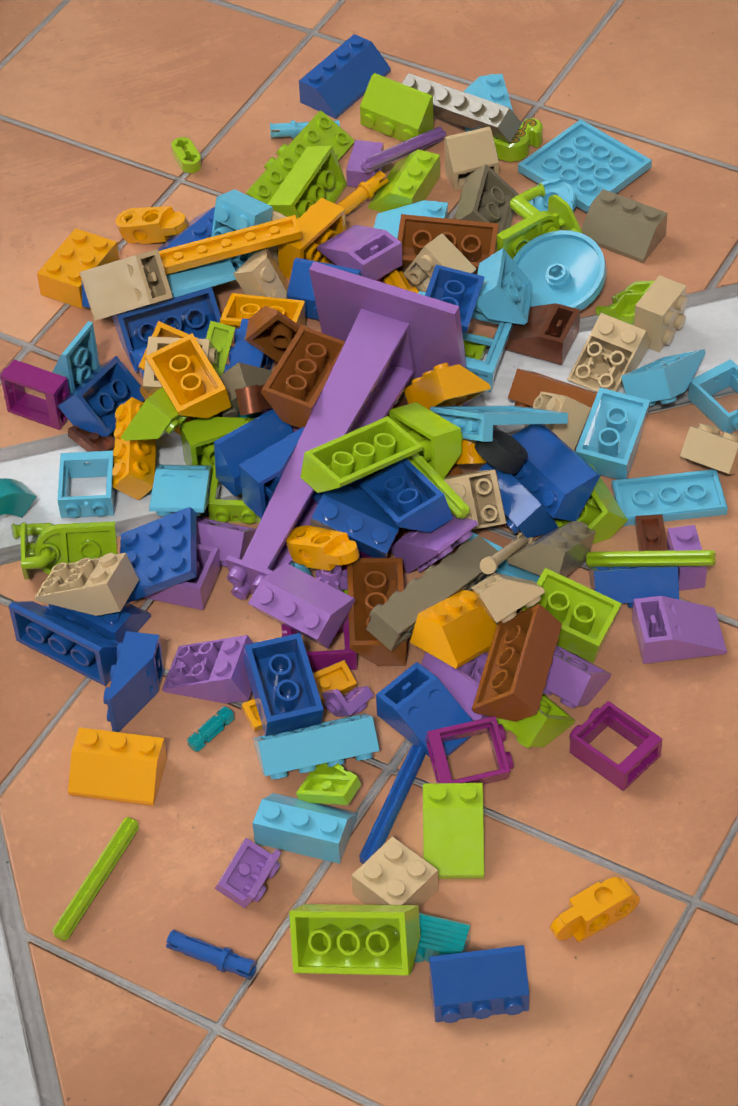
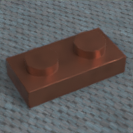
M75 425L68 428V437L87 452L113 451L115 448V439L110 435L103 437L98 433H91Z
M663 514L635 516L639 551H668Z

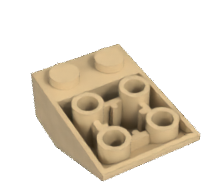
M158 249L80 272L94 321L173 298Z
M601 313L567 380L598 393L600 387L619 392L623 387L621 376L637 369L651 343L647 331Z
M109 553L100 558H84L74 563L67 564L62 562L55 565L34 598L39 602L95 616L122 610L139 579L126 553Z

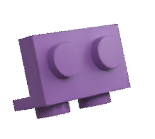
M245 838L214 889L243 908H246L252 900L257 903L267 888L263 885L267 877L271 879L280 866L277 859L281 851L275 849L270 854Z

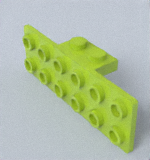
M320 110L289 145L284 143L276 152L278 155L276 159L273 156L264 165L265 172L247 190L246 195L268 204L307 146H332L337 160H339L355 142L354 139Z

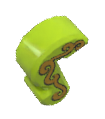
M534 118L526 119L510 143L493 137L498 159L507 162L520 161L529 154V146L539 147L543 141V124L541 121Z

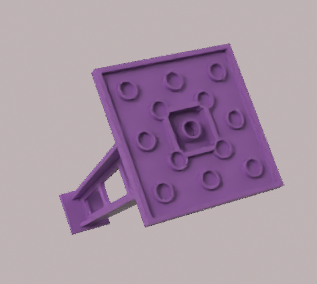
M312 263L309 272L321 331L326 335L345 341V344L243 559L241 560L229 555L225 559L229 570L227 580L233 584L231 593L234 597L245 600L249 593L254 594L262 578L285 562L289 565L293 562L286 539L292 529L310 525L311 517L318 505L312 498L315 490L300 478L304 452L387 417L389 410L392 409L405 387L407 388L412 385L413 379L422 377L423 373L433 370L434 366L442 363H448L449 366L460 364L467 369L459 306L324 264Z

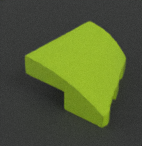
M637 281L632 283L624 291L612 296L613 303L609 306H597L595 309L596 314L600 316L603 313L628 324H634L635 305L654 281Z

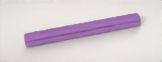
M442 127L434 128L363 159L360 166L365 172H371L418 149L421 150L442 141L446 136V131H443Z

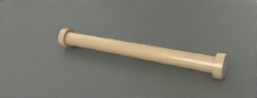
M520 532L514 541L493 556L482 559L480 562L481 571L485 574H492L497 570L499 564L534 541V537L526 538Z

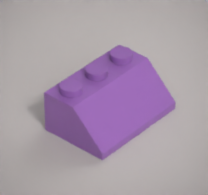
M196 517V544L218 548L219 560H221L222 566L227 567L225 560L227 555L243 559L256 532L255 528Z
M285 562L262 578L248 604L261 614L297 633H301V635L328 649L356 599Z
M556 646L543 693L547 695H552L553 693L561 697L560 702L571 708L586 706L607 683L612 674Z
M425 652L421 665L442 682L473 721L491 717L476 714L471 710L488 654L486 652L457 669Z

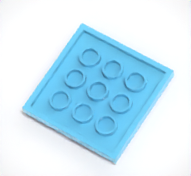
M580 119L518 164V172L538 184L549 179H561L563 182H568L572 185L576 194V206L588 213L591 203L603 189L615 194L649 170L652 167V160Z

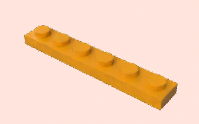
M293 215L159 251L165 274L167 275L302 239L296 216Z

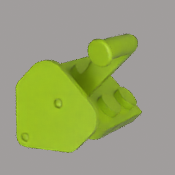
M539 183L538 186L532 187L511 199L510 207L524 219L497 234V252L504 249L513 260L525 244L542 234L560 230L582 233V230L570 205L558 195L554 194L549 197L548 211H539L529 203V201L539 196L545 197L544 185Z
M115 521L56 525L52 523L27 524L26 522H22L19 525L11 524L13 538L21 537V568L25 580L30 578V569L41 568V570L49 575L51 569L62 562L69 564L84 558L95 559L109 553L118 554ZM39 535L36 542L29 543L28 536Z

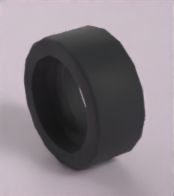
M493 428V441H476L475 443L477 453L485 461L508 474H516L528 458L526 449L516 439L497 428Z

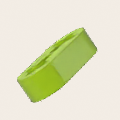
M186 137L174 139L171 144L172 154L181 170L186 173L199 171L202 166L201 157L193 142Z

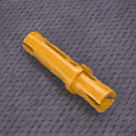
M377 171L366 182L359 183L356 190L337 204L345 208V216L366 199L370 200L374 197V193L388 183L387 178L383 180L386 175L382 171Z

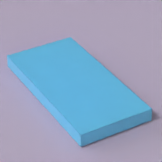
M716 469L611 481L613 497L628 519L623 526L635 525V516L663 514V521L727 515L728 507Z

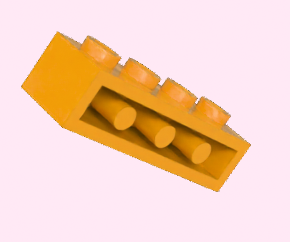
M131 397L124 404H120L115 412L116 429L114 431L115 448L113 450L114 468L112 475L113 488L139 501L153 488L156 439L124 441L120 438L144 403Z

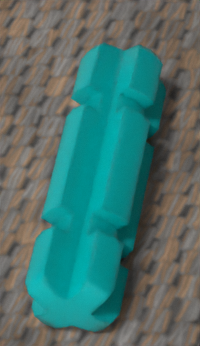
M224 706L216 712L217 716L213 715L197 730L198 733L194 732L187 739L188 746L195 752L200 751L205 746L204 742L209 743L224 729L223 725L227 726L234 720V713L231 709Z

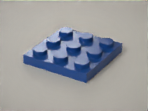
M191 507L121 534L120 554H127L139 579L125 604L197 577L196 512Z

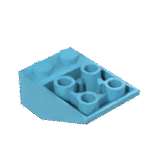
M235 189L216 197L211 237L270 222L273 207ZM256 251L229 258L235 271Z
M159 464L155 471L149 511H156V515L167 516L173 514V512L191 507L196 512V516L204 513L208 505L212 466Z

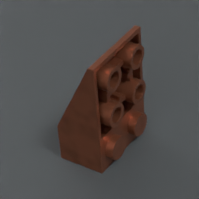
M557 303L530 307L528 322L524 325L514 323L505 349L562 365L579 333L580 309Z

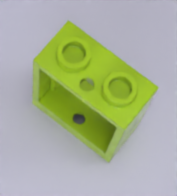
M214 461L208 499L209 519L219 522L260 523L261 518L243 503V500L218 499L220 482L216 479Z

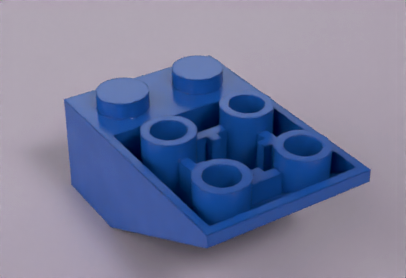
M305 427L289 434L284 439L267 447L262 452L239 465L243 503L261 519Z
M126 631L123 642L118 643L117 664H113L111 667V685L105 688L103 697L104 704L108 705L107 721L111 722L112 732H120L160 690L165 668L159 635Z
M418 662L376 694L377 716L413 745L422 746L428 757L429 753L425 742L427 731L473 721L442 682ZM472 736L442 742L446 758Z

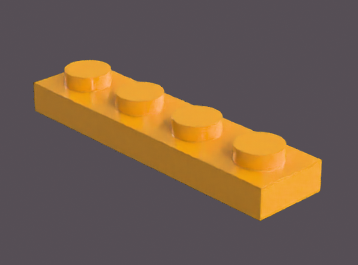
M345 660L313 673L322 703L325 702L322 693L326 690L338 689L341 694H344L357 687V682ZM255 699L243 703L241 709L252 730L256 732L263 729Z

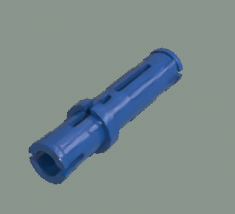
M174 929L168 935L166 948L217 967L218 971L224 973L226 971L232 972L248 980H251L256 972V960L234 953L231 948L225 947L223 949Z

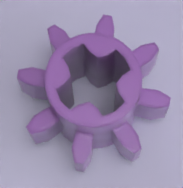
M336 565L331 571L316 570V579L342 592L343 589H348L347 570H342L340 565Z

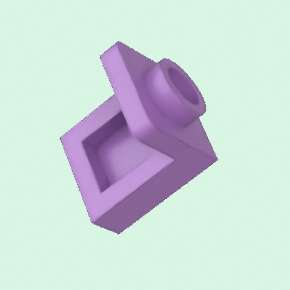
M368 686L354 687L344 696L338 689L326 690L322 693L326 701V708L336 717L359 713L366 708V702L374 696Z

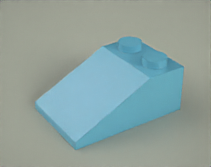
M423 200L378 213L374 228L386 230L397 239L401 214L448 218V203Z
M88 321L61 354L52 371L55 374L67 377L70 394L100 366L93 322Z
M705 349L665 356L622 375L625 393L650 400V406L656 404L655 401L661 400V404L676 401V396L685 392L706 354Z
M600 387L575 452L585 462L593 465L598 474L618 480L627 479L635 459L650 400Z

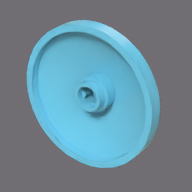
M560 230L542 234L525 244L513 258V261L533 284L530 307L557 303L580 309L581 311L595 300L606 280L607 266L600 247L590 237L575 231Z

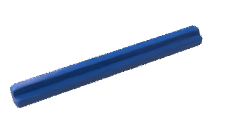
M415 744L410 747L359 855L362 864L384 845L424 760L425 750L422 746Z

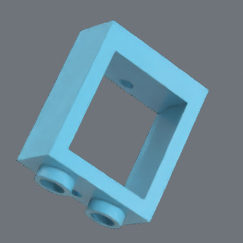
M730 359L693 378L689 384L688 399L721 431L727 433L738 430V409L728 413L712 395L729 386L738 393V366Z
M113 451L60 453L57 501L61 518L114 515ZM107 477L106 495L69 497L70 478Z

